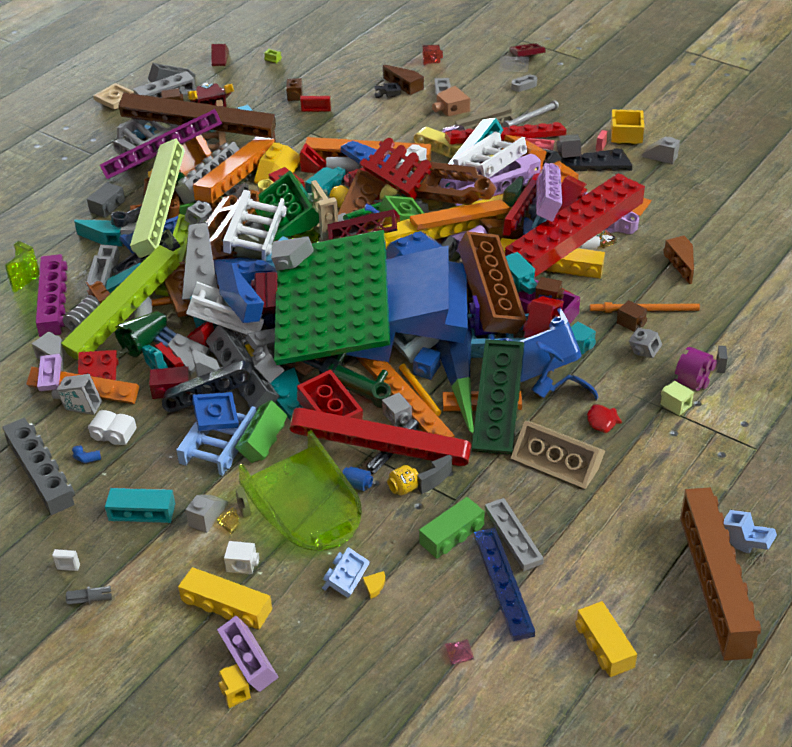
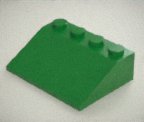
M290 170L258 194L260 203L278 207L281 198H283L284 206L287 207L286 215L281 218L273 241L280 239L282 236L288 237L311 230L319 224V211L301 182ZM255 209L258 216L274 218L275 213ZM263 224V226L265 227L266 231L268 232L269 229H270V226Z

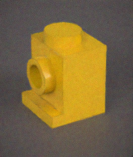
M238 664L225 667L219 671L221 681L218 682L223 696L226 697L229 708L251 699L249 685Z

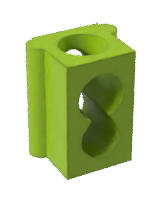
M268 49L264 52V60L278 63L282 59L281 52Z

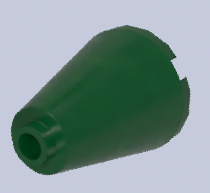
M155 311L115 326L117 328L114 331L116 339L123 349L127 348L130 351L127 354L132 357H138L143 353L142 347L150 345L167 326V318L163 313Z

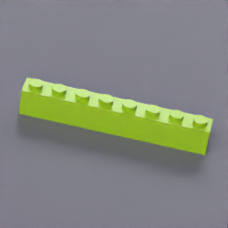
M159 245L61 343L67 355L78 360L79 352L95 351L117 329L115 326L123 323L177 269L180 263L175 252Z

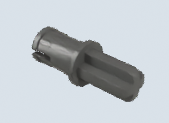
M111 585L98 588H90L88 586L87 589L67 591L66 602L70 605L86 602L92 604L94 601L112 600L111 593L102 594L111 592Z

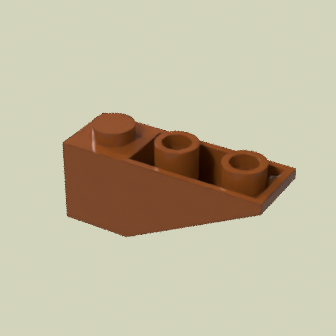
M685 235L666 240L665 248L663 249L664 256L669 259L681 276L689 284H692L694 274L692 243Z

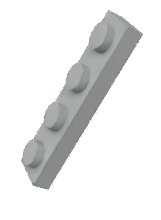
M502 498L485 504L486 513L522 570L526 571L542 565L544 558L506 500Z

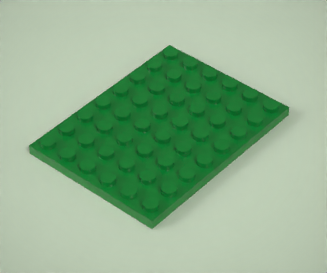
M384 230L311 243L314 249L313 253L295 268L277 270L274 350L276 365L390 345Z

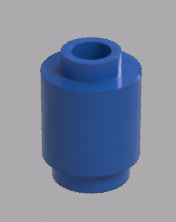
M345 467L341 475V483L345 484L346 487L365 492L368 488H371L373 476L367 470Z

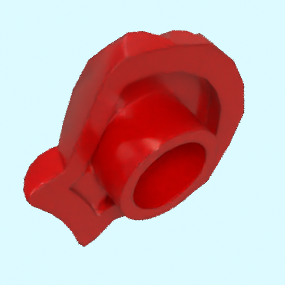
M595 404L591 406L587 413V420L590 426L604 433H608L616 424L622 423L615 408L609 409L603 405Z

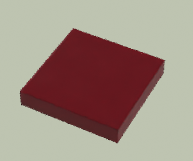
M537 43L510 47V53L518 57L546 53L545 47Z

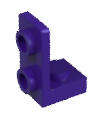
M472 296V303H469L472 317H469L470 327L474 330L475 336L496 334L497 332L483 331L479 318L477 296Z

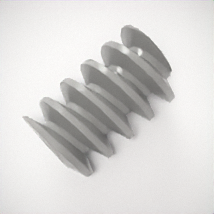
M88 295L77 307L63 317L66 327L70 330H75L100 305L99 301L94 296Z

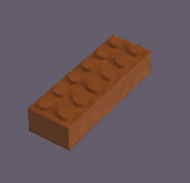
M466 231L458 244V249L472 295L477 296L479 318L483 331L517 334L524 325L526 317L499 235Z

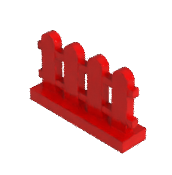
M386 138L384 142L380 141V147L374 155L370 154L369 161L363 158L360 162L361 166L371 175L415 200L418 196L414 191L415 188L419 189L421 186L419 183L426 174L430 175L432 165L430 161L423 160L420 164L417 163L419 156L415 152L410 153L407 157L405 155L407 149L404 145H399L396 149L393 148L395 142L392 138ZM391 152V156L386 162H383L388 153ZM403 159L404 162L398 168V170H396L395 167ZM413 167H416L417 169L409 178L407 175L410 173Z

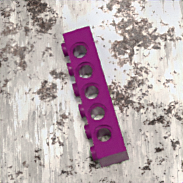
M62 254L41 256L36 326L39 337H42L47 332L61 335L62 327H65L63 315H65L64 304H66L65 293L67 292L65 282H67L66 271H68L67 261H63Z

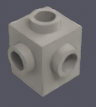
M638 327L629 340L632 351L638 356L654 358L662 346L658 332Z

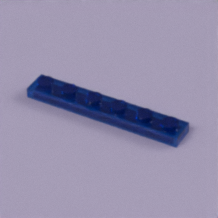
M496 528L474 532L475 541L513 642L535 637V628Z

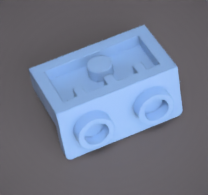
M348 547L343 554L339 552L332 562L335 567L333 570L329 568L324 575L323 580L326 582L322 587L326 591L331 586L347 598L354 591L370 561Z

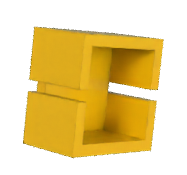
M612 109L610 125L611 142L617 144L643 143V110Z

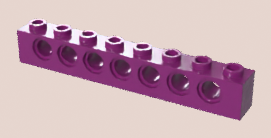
M214 109L100 164V167L106 179H110L156 157L161 144L177 139L181 145L200 134L222 125V122Z

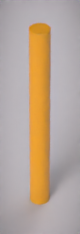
M401 364L399 366L400 371L426 405L437 416H440L441 410L405 364Z

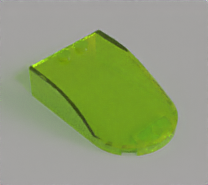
M312 430L308 432L307 449L260 472L250 475L243 463L239 465V483L252 503L275 529L296 546L312 551L331 550L345 544L358 530L362 514L360 498Z

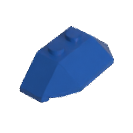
M419 231L390 242L386 248V259L443 246L435 239Z

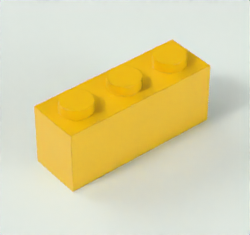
M603 601L579 609L577 620L575 621L576 628L586 638L589 650L591 652L594 651L598 657L601 669L606 670L609 677L634 669L637 653Z

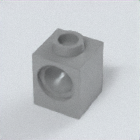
M400 393L382 400L383 415L393 426L398 427L412 419V406Z

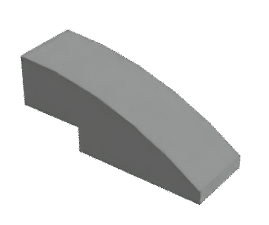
M100 245L98 255H94L87 279L90 286L96 281L102 282L104 286L107 284V279L111 278L113 274L112 268L117 265L120 257L117 246Z

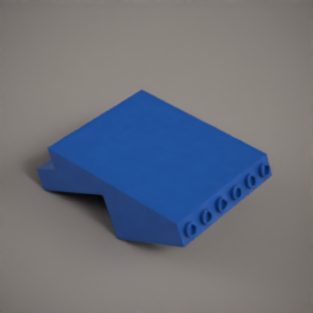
M448 246L386 259L390 345L346 354L389 362L395 332L464 343L468 329L466 272L463 263L449 261Z

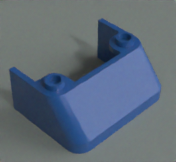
M561 308L557 309L559 317L552 320L549 324V330L519 341L525 343L521 382L543 374L550 360L547 352L538 349L537 341L555 350L564 359L561 362L554 358L549 371L574 362L581 357L582 354L576 338ZM493 334L489 336L491 340H495ZM508 338L500 339L504 341H513L512 339Z

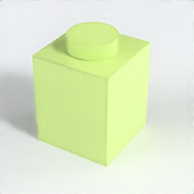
M674 381L662 389L661 405L680 416L692 406L694 392Z

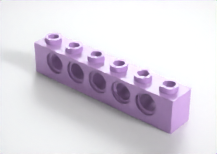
M545 163L536 180V215L553 222L562 205L561 171L557 165Z

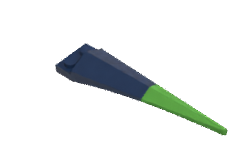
M468 320V329L464 343L439 339L435 347L440 352L441 362L468 430L473 433L470 381L472 330Z

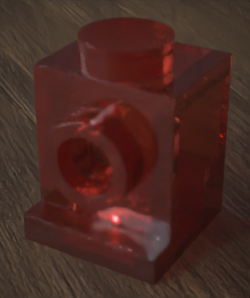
M422 45L423 65L440 63V59H443V50H440V45Z

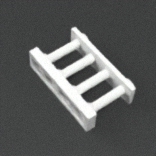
M494 132L453 158L454 165L475 167L481 171L484 177L489 178L527 153L525 137H521L514 143L501 141L500 133Z
M243 190L223 240V252L231 254L233 247H244L261 251L262 260L266 261L267 255L272 253V242L280 220L286 215L287 207L284 206V199L281 198L277 207L255 202L253 199H250V191ZM254 208L272 212L275 215L271 219L248 214L247 210ZM246 220L269 225L270 229L267 232L245 227L242 223L243 221L246 222ZM244 233L266 239L263 245L238 239L237 236Z
M197 282L186 313L244 334L260 331L264 319L261 318L260 322L242 323L220 295L219 289Z

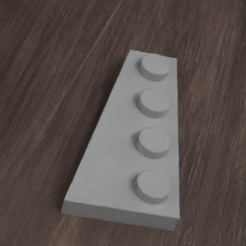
M208 223L191 224L188 226L182 300L190 299L197 282L217 288Z

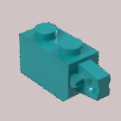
M340 167L335 169L322 168L305 181L306 192L308 194L312 193L311 181L316 180L322 190H327L329 196L335 186L341 185V180L346 175L345 169Z
M518 252L507 255L506 259L517 292L525 291L527 294L536 292L535 268Z

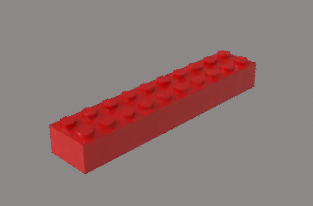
M617 173L558 212L553 222L546 220L505 247V256L518 252L535 268L536 277L641 205L644 199L645 186Z

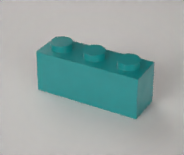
M110 488L105 510L108 521L171 523L175 499L173 490Z

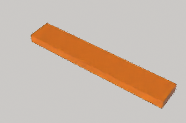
M502 199L413 215L410 216V222L417 230L506 214L509 213L510 207Z

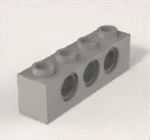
M186 71L134 88V94L161 98L162 90L179 88L180 94L184 96L188 94V91H196L195 79Z

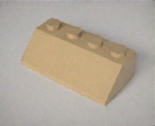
M525 420L511 459L586 489L600 467L605 450Z

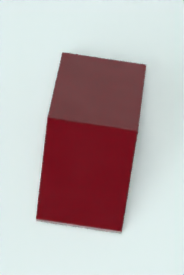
M211 44L212 66H226L229 54L226 44Z

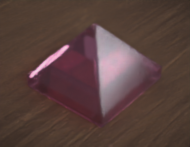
M468 639L445 643L451 664L474 660Z

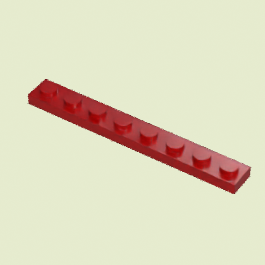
M554 122L553 124L540 123L538 125L526 124L524 126L512 125L510 127H502L504 130L500 136L501 141L504 140L505 135L525 137V139L564 136L567 129L559 122ZM466 129L464 131L452 130L451 132H445V139L450 145L464 144L474 130Z
M540 172L534 174L506 216L503 235L510 236L512 231L516 230L517 223L520 224L521 217H524L530 204L533 203L536 197V180Z

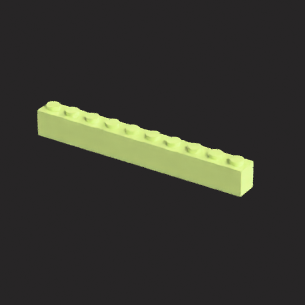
M177 139L161 144L158 149L130 244L132 251L139 258L151 254L160 244L185 151Z

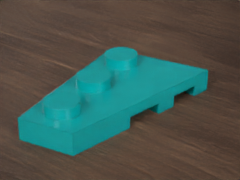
M295 368L281 373L270 383L279 395L275 402L276 405L287 415L290 421L294 409L303 408L297 400V386L300 384Z

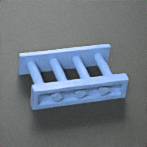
M252 406L247 415L237 413L238 421L242 422L238 428L215 430L233 435L229 442L207 436L212 430L198 431L197 422H195L177 448L179 464L187 466L191 459L194 457L217 463L219 475L223 476L225 471L231 467L232 461L238 453L235 446L254 416L256 407ZM204 443L224 450L219 456L197 449Z

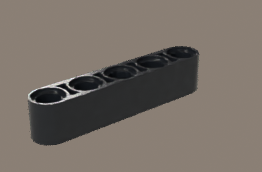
M238 361L171 387L164 393L162 407L167 412H175L193 405V395L224 393L249 383L251 379L252 366L247 361ZM239 371H244L246 374H240ZM221 378H227L228 381H223Z

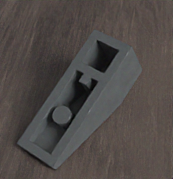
M152 63L148 80L155 82L186 71L193 78L196 74L186 68Z

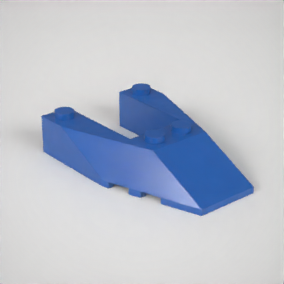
M251 258L213 260L219 293L242 323L260 322L264 302L253 290L251 281L255 280V273L277 272L276 268L263 260Z

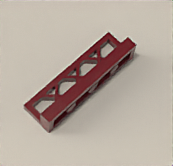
M392 209L327 224L329 240H332L336 236H340V238L353 236L350 233L357 232L355 235L379 230H384V233L398 231L397 223L400 222V215ZM390 224H392L391 227H386V228L383 227V226H385V225H390Z

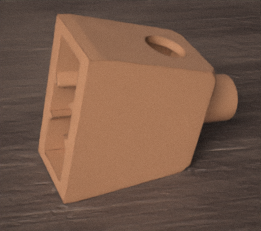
M453 86L437 94V103L432 104L434 112L442 111L446 116L470 112V98L456 86Z

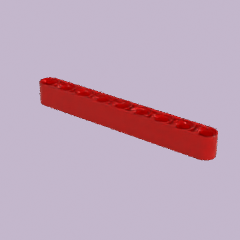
M305 408L294 409L289 427L291 432L298 435L431 461L450 455L452 457V465L456 466L468 465L471 451V443L464 439Z

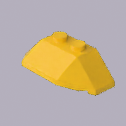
M273 143L260 159L254 184H258L263 179H269L268 174L283 167H286L293 173L300 165V155L289 146Z

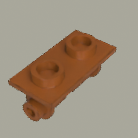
M96 281L91 286L86 282L89 288L86 290L87 293L94 296L100 304L110 295L102 282Z

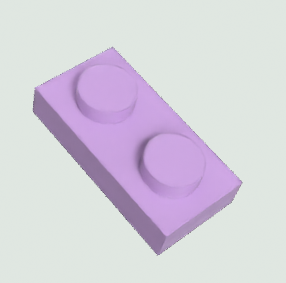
M60 354L40 357L37 384L39 391L55 390L58 388L62 361Z

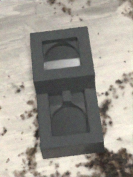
M450 455L433 461L432 469L417 475L418 490L421 494L438 486L452 472V457Z

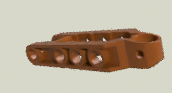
M430 162L432 165L430 175L426 174L422 183H419L421 185L420 188H415L414 190L418 195L416 198L471 205L479 199L490 200L497 187L489 178L478 174L475 167ZM413 167L411 171L414 172L417 168ZM441 179L475 183L474 187H467L463 190H456L452 187L449 189L441 188L438 186Z
M249 190L250 199H253V201L259 202V196L255 190ZM234 195L224 197L206 221L208 223L213 260L225 253L223 252L222 238L224 240L240 198L237 199ZM248 209V214H252L255 209Z

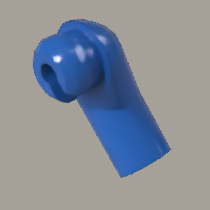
M81 445L72 448L73 458L82 463L101 460L99 450L87 453L83 451Z

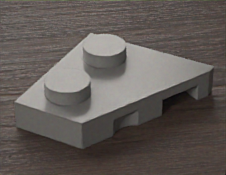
M178 333L168 344L173 354L181 358L184 367L189 366L190 376L195 372L192 351L197 350L205 355H208L210 351L208 347Z

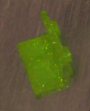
M19 240L13 244L16 257L5 264L12 291L15 293L37 278L40 273L33 247Z

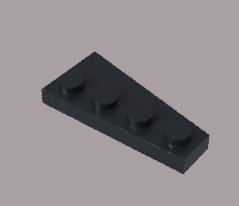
M622 148L581 154L582 156L564 157L561 159V162L573 171H587L588 168L596 171H602V168H612V171L626 168V171H632L633 168L632 163Z

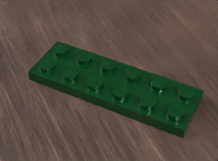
M485 339L472 441V451L511 455L513 453L524 342Z

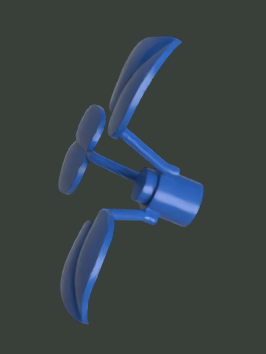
M536 342L539 350L549 354L550 360L544 373L531 389L533 392L545 398L550 390L554 391L565 381L572 380L587 388L597 401L598 394L593 386L575 375H568L555 385H552L553 380L546 375L554 358L561 362L564 359L555 350L547 347L542 342Z

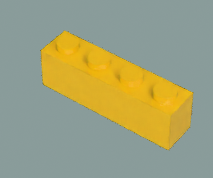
M194 567L190 569L178 586L181 601L184 603L195 605L209 613H216L227 620L237 616L248 627L260 630L272 611L270 595Z

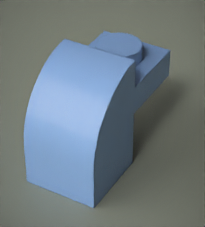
M730 510L724 519V528L729 531L730 544L745 553H750L752 548L768 550L777 536L774 528L754 526L750 512Z

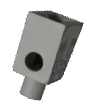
M90 374L65 377L58 388L52 390L53 399H60L64 408L68 411L94 415L102 403Z

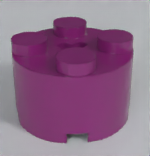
M689 346L686 348V350H689L688 353H682L677 363L675 374L678 375V379L674 378V381L696 391H699L701 388L706 389L710 378H708L709 374L715 369L717 360L713 359V355Z

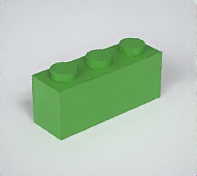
M272 400L258 407L235 448L251 463L264 460L269 454L270 446L276 442L278 432L285 426L284 422L287 415Z
M466 497L419 530V544L437 559L443 554H447L458 543L464 542L472 533L479 531L484 526L485 511Z

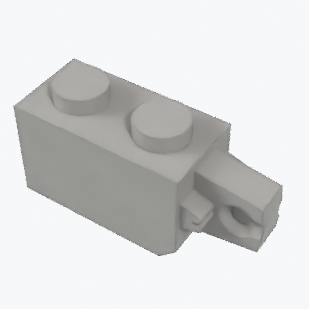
M266 345L254 351V356L252 357L254 366L269 383L285 371L283 365H276L274 353Z

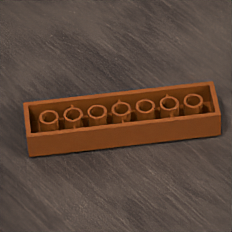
M711 487L685 489L680 520L723 660L752 659L754 649L757 648V637L761 634V626L754 616V604L748 599V587L742 581L741 566L736 563L735 548L731 547L729 542V531L724 528V516L718 510V498L713 495Z

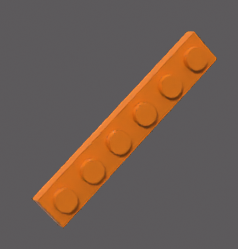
M31 367L26 383L29 387L38 388V367ZM60 371L59 385L63 378L80 374ZM91 376L101 399L135 404L140 387L138 384Z

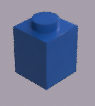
M423 347L413 360V375L431 380L440 367V352Z

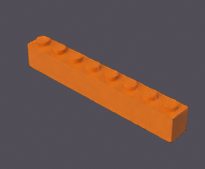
M254 138L193 184L194 199L213 203L258 167L261 157L274 143V139Z
M307 137L305 142L325 161L327 157H348L341 152V146L350 141H356L374 149L380 147V141ZM395 142L394 149L399 145H404L406 149L411 145H419L426 148V160L431 161V144Z

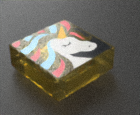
M604 230L596 235L599 236L600 247L603 249L617 243V238L608 230Z

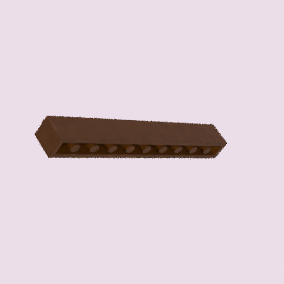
M123 92L118 105L121 117L174 125H183L215 109L222 125L212 130L272 139L276 126L275 114L133 93Z

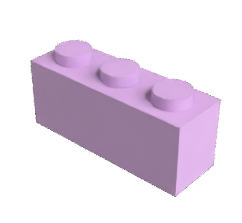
M237 616L217 629L248 683L260 692L279 678L248 626Z

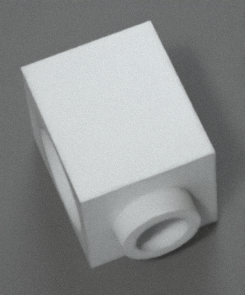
M229 541L224 556L226 572L253 574L254 566H258L259 553L256 552L255 543Z

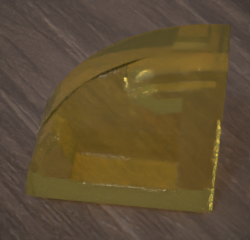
M234 507L217 518L218 524L230 534H233L239 525L237 510Z

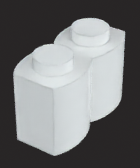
M100 410L89 424L88 429L90 436L94 440L110 441L115 445H126L137 427L134 418L131 416Z

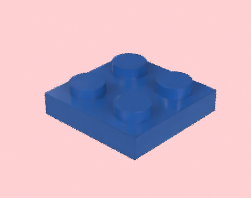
M232 392L192 396L198 431L238 428L239 421Z

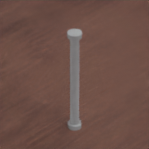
M556 100L551 101L550 104L511 121L503 122V127L517 125L552 109L556 110L559 104Z

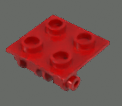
M117 350L78 353V374H90L92 377L116 380V366L119 365Z

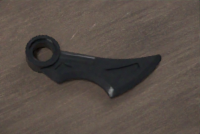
M142 206L126 213L121 211L113 212L111 214V224L115 227H124L128 223L137 222Z

